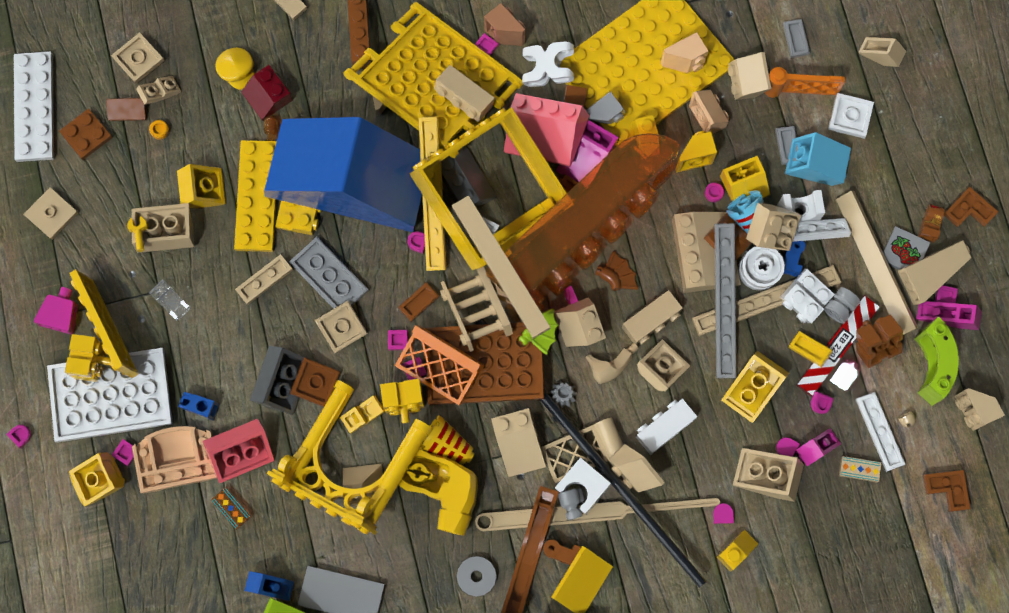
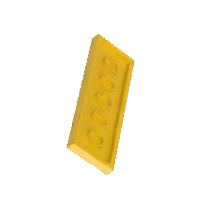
M241 140L235 251L273 252L276 199L265 197L264 189L277 141Z
M76 269L70 272L71 284L80 294L78 298L88 311L86 312L88 319L94 323V332L103 342L101 346L111 359L109 361L111 367L115 371H119L131 378L139 375L93 279Z

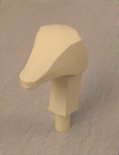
M633 343L627 349L623 348L617 358L610 362L601 361L588 354L586 359L598 384L610 382L619 376L632 360V354L638 350V346Z

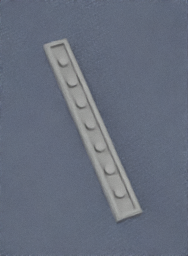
M714 224L716 378H736L735 224Z

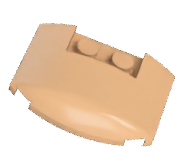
M191 426L171 427L149 434L137 446L133 445L132 451L140 493L157 492L168 488L216 479L217 477L202 442L211 438V432L208 430L205 432Z

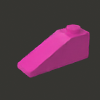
M925 301L918 305L916 319L931 323L939 316L949 327L979 330L982 311L977 305Z

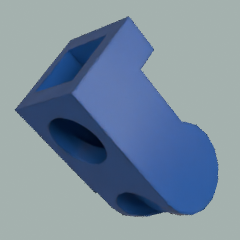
M794 241L790 251L785 250L783 257L785 264L784 274L794 277L800 275L803 266L798 265L800 255L805 249L804 241Z
M184 392L178 407L214 421L220 404L213 400Z

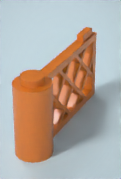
M775 67L769 73L771 89L766 91L765 94L771 98L779 96L781 92L837 95L845 83V77L788 74L785 69Z

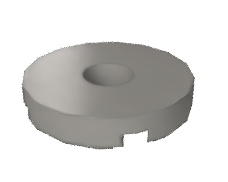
M470 557L463 561L458 568V585L468 595L475 597L483 596L490 592L495 585V568L490 561L483 557ZM474 571H480L482 573L481 581H472L471 574Z

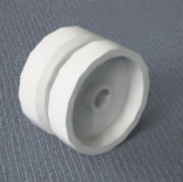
M756 246L742 257L738 272L741 281L747 287L761 291L769 289L780 280L784 273L785 264L783 257L776 249Z

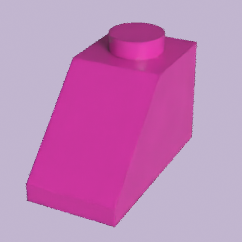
M829 428L796 451L806 466H809L841 445L831 428Z

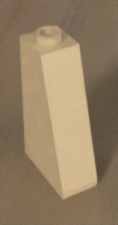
M964 241L954 243L898 270L913 305L921 304L929 299L971 259L969 247Z

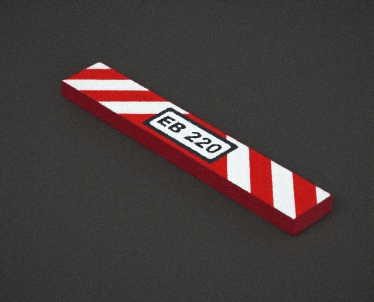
M864 295L857 308L850 313V317L840 326L826 345V347L832 350V354L822 368L812 363L796 386L812 397L814 391L818 390L855 341L856 330L863 326L865 320L870 321L880 306Z

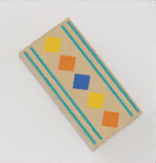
M842 456L839 476L878 483L881 462Z

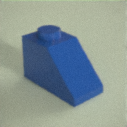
M249 571L244 591L290 601L294 581Z

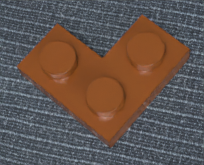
M969 187L944 213V216L958 227L971 215L985 227L998 211Z
M964 470L923 475L926 495L946 493L949 512L971 509Z

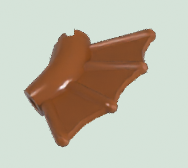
M615 251L612 252L606 266H598L595 271L597 276H600L601 279L610 284L612 291L639 289L635 282L636 273L629 268L628 260L620 258Z

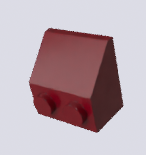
M269 64L255 73L241 91L262 121L293 101L290 92Z

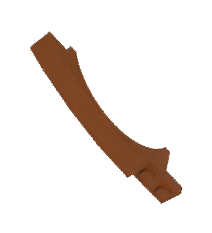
M542 486L539 487L501 613L523 612L559 491Z

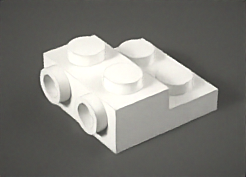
M804 269L780 298L784 301L782 304L790 311L793 309L797 313L796 317L801 322L812 324L824 310L823 307L835 294L808 269Z

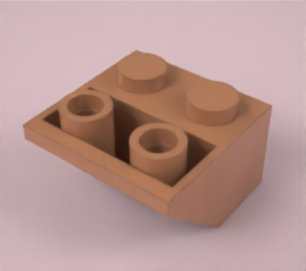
M500 3L484 16V31L497 43L523 46L525 44L526 27L522 21H517L513 17L514 14L509 7H504Z

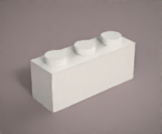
M683 399L679 402L674 400L667 406L669 410L664 414L660 411L652 418L654 422L649 426L645 423L637 430L639 433L636 436L637 440L650 455L697 418V415Z

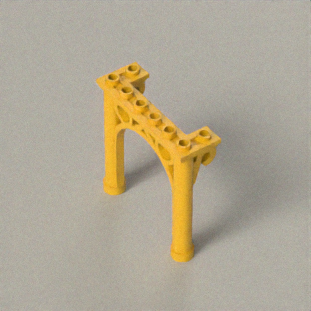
M337 380L333 393L301 447L293 457L285 455L279 462L278 471L272 469V471L268 470L267 475L272 477L271 482L278 485L281 489L287 492L293 490L296 492V497L303 501L306 498L311 500L310 504L318 509L321 507L326 508L325 512L335 518L337 515L341 516L342 522L357 528V530L366 535L369 532L376 535L377 526L375 525L424 439L430 435L433 428L415 419L380 479L369 486L358 489L338 486L325 475L320 461L322 445L354 391L346 383ZM313 457L314 466L307 467ZM317 472V482L313 485L307 484L305 481L306 476L309 473ZM324 486L326 495L323 497L313 491H317ZM375 492L371 498L367 496V494ZM356 496H361L362 499L357 509L350 506L351 500ZM343 497L345 508L334 503L337 498Z

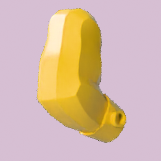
M419 449L401 479L399 486L406 491L424 493L433 499L441 501L442 509L439 510L437 529L465 536L476 504L478 491L477 476L473 471L452 459Z

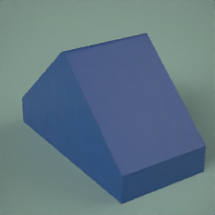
M360 117L282 119L264 189V196L413 232L422 193L409 173L414 171L413 166L421 162L420 149Z

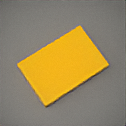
M582 546L551 598L573 613H585L613 566Z

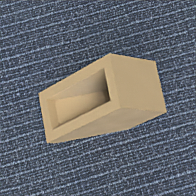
M866 37L858 53L883 66L899 67L906 50L895 38Z

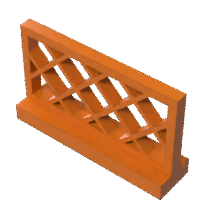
M415 325L412 330L413 334L395 366L415 379H419L420 382L457 405H461L477 375L483 370L485 365L422 326ZM415 339L422 342L423 350L414 352L413 343ZM428 351H438L439 360L430 362ZM424 352L427 363L417 365L415 355ZM412 356L414 367L406 368L402 365L405 357ZM451 359L454 361L456 369L446 372L444 361ZM440 362L443 373L433 375L431 364ZM428 366L430 376L421 377L418 368ZM467 369L473 373L468 381L462 382L461 370ZM457 372L459 383L449 385L447 374ZM444 375L446 386L439 388L436 386L434 378ZM460 385L462 393L457 399L452 396L450 388Z

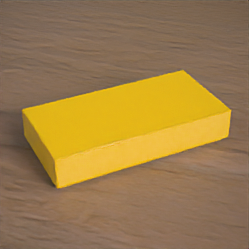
M801 331L797 333L789 345V349L821 368L832 354L830 348Z

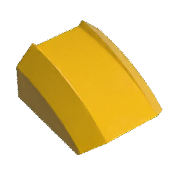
M108 452L98 453L69 471L73 487L84 507L124 487L125 479L121 475L115 458Z

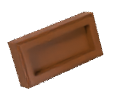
M426 282L402 303L398 309L412 322L435 302L439 295Z

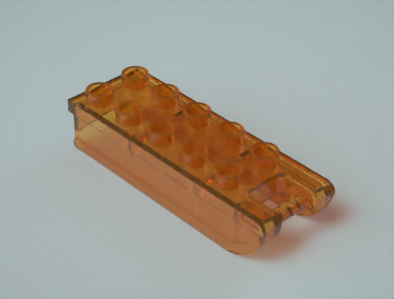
M651 133L635 135L622 141L504 252L541 312L545 308L542 302L550 291L555 296H559L571 284L572 279L570 275L573 273L574 268L578 265L583 270L589 268L599 257L600 254L597 250L605 239L610 244H613L624 234L627 229L624 224L631 214L639 219L652 207L654 202L651 199L655 195L656 190L672 176L674 169L673 161L676 159L679 151V143L663 135ZM488 267L486 269V276L493 282L492 285L502 307L507 311L508 317L514 323L519 322L521 318Z

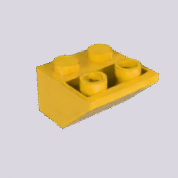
M758 156L722 170L720 178L731 201L742 194L749 196V192L755 190L760 191L763 198L770 196L766 173Z

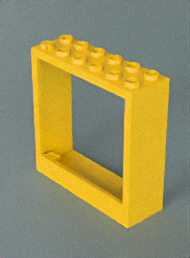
M512 107L508 110L502 108L490 116L491 120L489 118L476 125L475 129L472 128L459 136L460 141L456 138L444 146L445 151L442 148L428 156L429 161L425 158L413 166L414 171L409 173L471 270L482 268L487 263L477 247L473 248L425 174V171L499 123L501 124L548 197L493 234L503 252L574 205Z

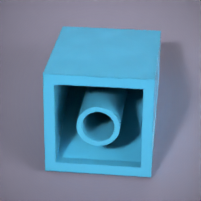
M817 132L792 139L788 157L789 162L787 163L785 174L830 186L842 184L846 178L851 148Z

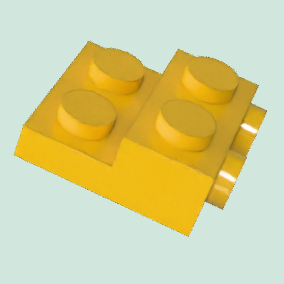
M281 201L275 228L313 235V231H317L319 220L316 219L317 213H321L322 210Z

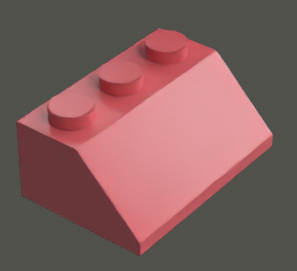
M258 419L202 441L219 484L274 461L265 430Z

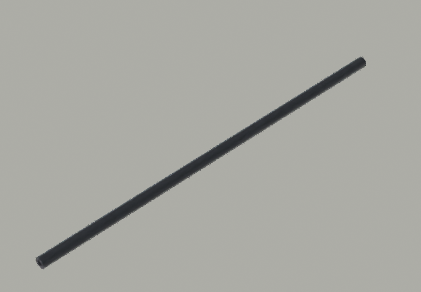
M483 318L474 322L476 325L487 324ZM544 391L545 399L539 400L695 584L699 588L707 581Z

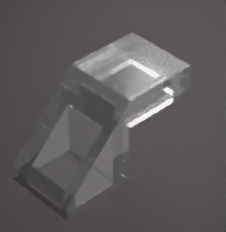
M163 279L148 292L176 321L191 309Z

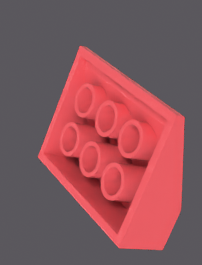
M516 93L511 107L546 162L571 167L590 115L581 105ZM506 133L504 152L521 156Z

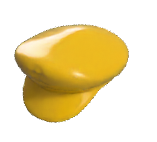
M243 48L227 49L216 60L215 67L218 75L238 90H243L254 75L253 59L250 53Z

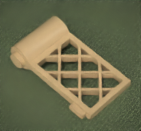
M612 417L579 431L583 436L585 433L593 431L595 439L591 446L601 451L605 462H609L608 460L624 445ZM570 435L541 447L555 484L564 478V476L557 478L554 472L557 463L567 467L566 475L572 468L571 465L575 456L586 460V463L588 461L592 462L588 456L586 458L576 454L579 448L578 445L574 452L564 449L566 441L572 439ZM596 441L599 445V448L594 446ZM551 447L560 449L556 460L548 457L547 449ZM562 451L573 455L569 465L559 462ZM593 462L590 464L592 468L596 467Z

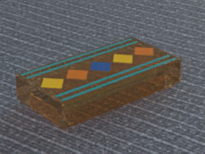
M226 487L211 499L212 503L235 530L239 529L251 518L250 514Z

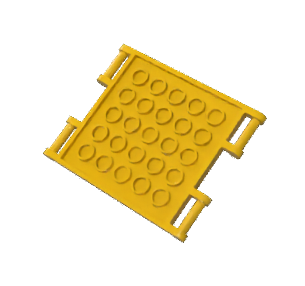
M414 2L410 9L391 25V29L400 35L380 55L371 48H367L364 51L365 54L351 68H347L343 72L348 80L355 82L418 131L419 118L439 117L440 147L442 149L462 129H465L466 132L472 128L475 129V126L469 122L472 118L468 117L459 107H455L447 98L440 96L434 89L436 79L449 65L495 98L493 105L497 109H501L504 106V102L513 92L523 86L522 80L417 2ZM415 14H419L407 28L404 27ZM369 60H373L359 75L357 74ZM507 81H510L512 84L498 97L496 93ZM459 150L451 154L450 157L455 158L459 154Z

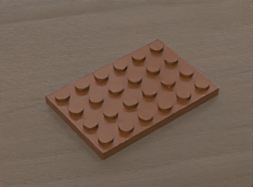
M523 322L510 323L513 334L506 337L503 330H497L472 340L473 351L471 352L467 345L463 346L459 336L462 332L459 326L426 328L485 365L483 370L477 375L461 404L545 399L543 352L532 342L523 345L519 341V337L522 336V332L526 329ZM491 324L467 325L464 327L467 334ZM428 351L430 362L439 360L438 351ZM451 359L444 361L446 372L456 369L454 361ZM440 362L431 364L433 375L443 373ZM427 366V377H429L430 374ZM467 369L461 370L462 382L468 381L473 373ZM457 372L447 374L449 385L459 383ZM444 375L434 378L437 387L446 386ZM460 385L450 388L452 396L457 399L462 393ZM427 386L428 405L456 404Z

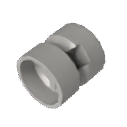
M840 287L834 295V300L828 302L824 311L833 320L844 324L850 317L849 312L854 311L860 304V299L850 290Z

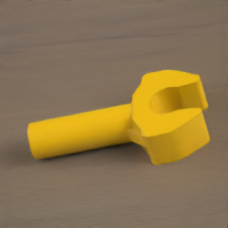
M140 216V225L135 226L133 219L130 218L127 228L129 232L135 233L137 252H143L142 232L148 229V224Z

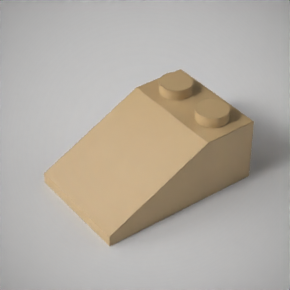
M529 408L491 419L508 477L546 468L534 417Z
M742 448L733 486L773 498L795 502L804 464L796 457Z

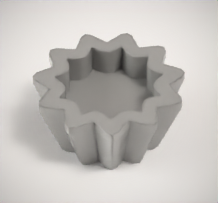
M559 381L558 385L553 384V389L549 391L552 394L550 398L556 405H560L561 408H564L565 405L570 407L571 402L576 401L574 398L577 395V392L574 391L575 386H570L568 381L565 383Z

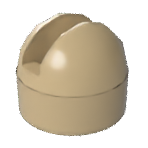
M912 411L898 418L901 425L906 428H910L909 423L914 426L916 422Z

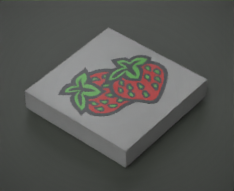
M895 226L883 253L889 266L900 270L923 259L930 242Z

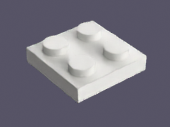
M837 93L828 130L865 139L874 102Z

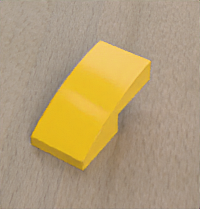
M373 395L359 406H355L346 412L340 419L351 434L383 414L385 410L377 397Z

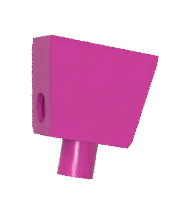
M61 287L58 297L47 295L33 322L41 327L71 335L74 334L78 304L69 300L72 290Z

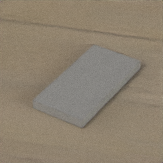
M318 237L314 238L289 261L291 266L333 309L346 301L352 307L369 291Z
M307 566L298 605L328 613H378L385 584Z

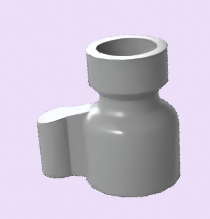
M581 488L558 494L561 507L567 511L565 514L567 521L582 517L581 510L577 507L579 503L585 500Z

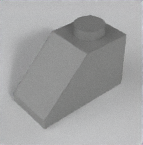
M611 92L586 110L590 115L588 120L606 124L618 123L624 118L626 113Z

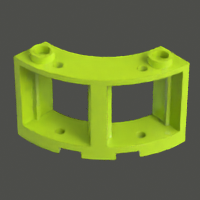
M939 316L928 324L914 339L923 350L928 362V372L926 373L925 381L917 393L931 406L943 400L950 392L956 380L959 366L958 349L955 339L948 326Z

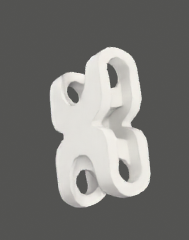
M556 42L550 44L546 51L539 45L523 48L522 56L528 61H536V66L531 72L523 74L522 83L528 87L545 86L550 78L557 84L572 82L574 80V73L568 68H560V64L564 58L574 54V45L570 42Z

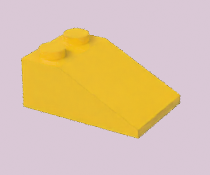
M757 351L721 401L753 423L789 375V372Z

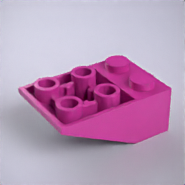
M588 120L571 167L559 164L556 172L561 175H568L588 190L616 147L618 137Z

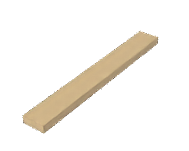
M850 191L837 198L836 201L844 218H846L852 236L889 315L891 314L901 327L903 335L918 329L855 191Z
M467 196L453 204L454 212L532 338L534 339L550 329L549 324L470 197Z
M834 265L812 273L827 288L841 283ZM794 280L736 301V323L782 306L784 301L780 296ZM715 310L692 318L699 337L716 331Z

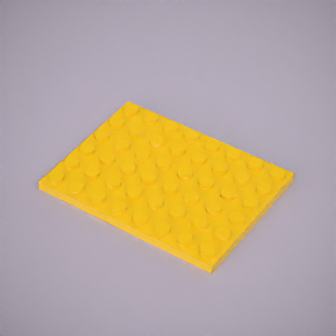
M641 0L577 46L572 56H568L561 61L560 68H568L574 73V80L565 83L566 85L588 89L585 102L586 109H589L611 92L626 111L624 118L618 123H598L600 127L618 137L616 146L622 151L636 140L631 125L635 119L653 115L657 125L690 101L694 92L703 91L728 73V64L734 61V58L685 0ZM697 32L708 50L702 69L697 72L685 73L661 65L664 49Z

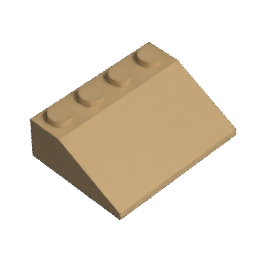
M727 212L674 214L672 225L684 293L715 289V250L704 237ZM735 261V286H740L737 261Z

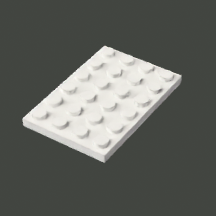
M157 348L129 353L139 373L134 378L115 371L111 365L100 364L103 367V372L98 382L76 380L64 373L66 363L48 365L55 442L172 425L164 349Z

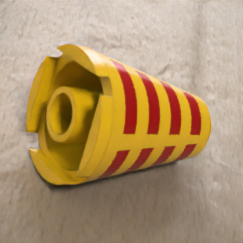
M438 415L437 420L434 419L430 425L433 428L430 435L426 436L419 449L431 454L447 457L460 464L469 463L475 454L472 452L473 447L443 417Z

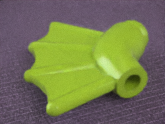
M550 309L542 313L550 326L548 331L533 339L526 328L522 332V336L519 337V341L523 345L532 342L547 355L550 345L556 342L554 333L558 324L554 319L555 310Z

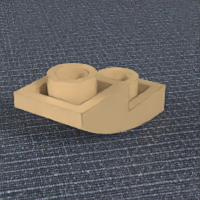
M173 76L157 78L154 83L142 84L136 89L144 105L170 98L181 92Z

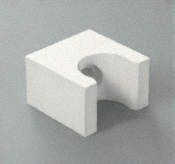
M821 190L813 191L811 195L801 198H791V194H783L777 204L778 207L795 212L796 208L801 209L803 215H801L799 222L821 220L825 214Z
M580 458L555 489L562 493L570 485H583L587 489L588 496L585 503L581 505L580 510L587 515L610 488L611 483Z

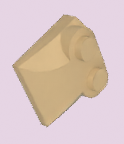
M662 339L638 362L637 367L639 373L655 389L666 391L690 365Z

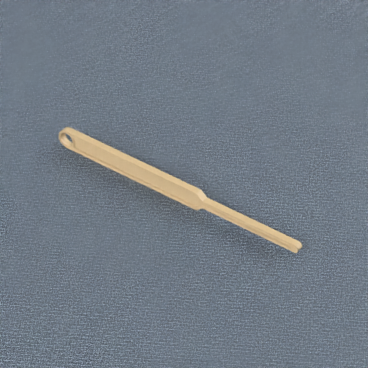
M712 498L643 504L642 506L647 512L712 507L719 505L720 500ZM621 501L596 503L587 515L581 511L582 517L567 521L566 509L554 507L549 526L622 520L627 514L635 512L630 506H626ZM532 509L482 513L477 516L475 524L483 532L527 528ZM482 516L488 517L491 521L490 526L486 529H482L478 525V520Z

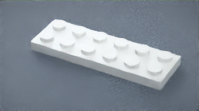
M51 51L14 54V146L16 162L54 159L53 54Z

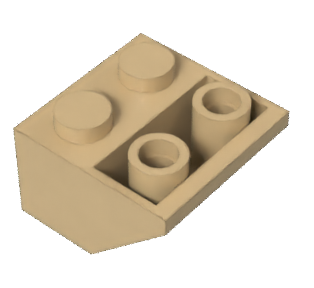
M757 203L746 239L757 247L790 251L801 214L775 205Z
M969 388L955 396L956 406L959 410L963 411L965 415L964 420L973 431L1005 416L995 397Z

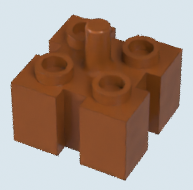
M891 314L878 318L874 325L869 320H865L863 326L856 330V339L858 341L856 343V352L867 368L881 363L882 359L886 357L890 359L903 352V344L901 342L903 340V330Z

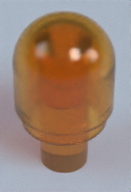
M268 116L264 120L263 130L267 135V141H275V135L279 130L278 120L274 116Z

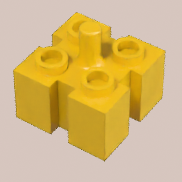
M72 334L69 346L70 354L67 357L64 373L76 380L98 382L103 372V367L100 364L110 365L109 361L111 360L109 357H105L106 353L101 346L103 343L96 337Z
M419 379L380 384L385 412L389 413L390 416L401 414L403 424L410 422L409 413L420 412V408H424L422 387Z

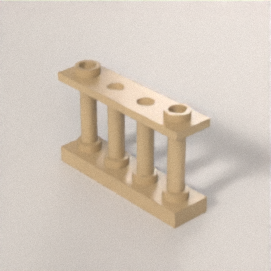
M484 266L476 269L478 275L475 276V279L453 288L447 289L445 282H441L443 290H440L443 301H448L462 332L459 335L463 346L467 345L470 352L473 351L472 340L497 330H503L506 337L513 334L511 324ZM475 286H483L484 290L482 293L454 304L451 296ZM484 300L490 301L491 305H489V308L462 319L458 314L459 310ZM490 315L497 316L498 320H495L496 323L467 334L465 325Z

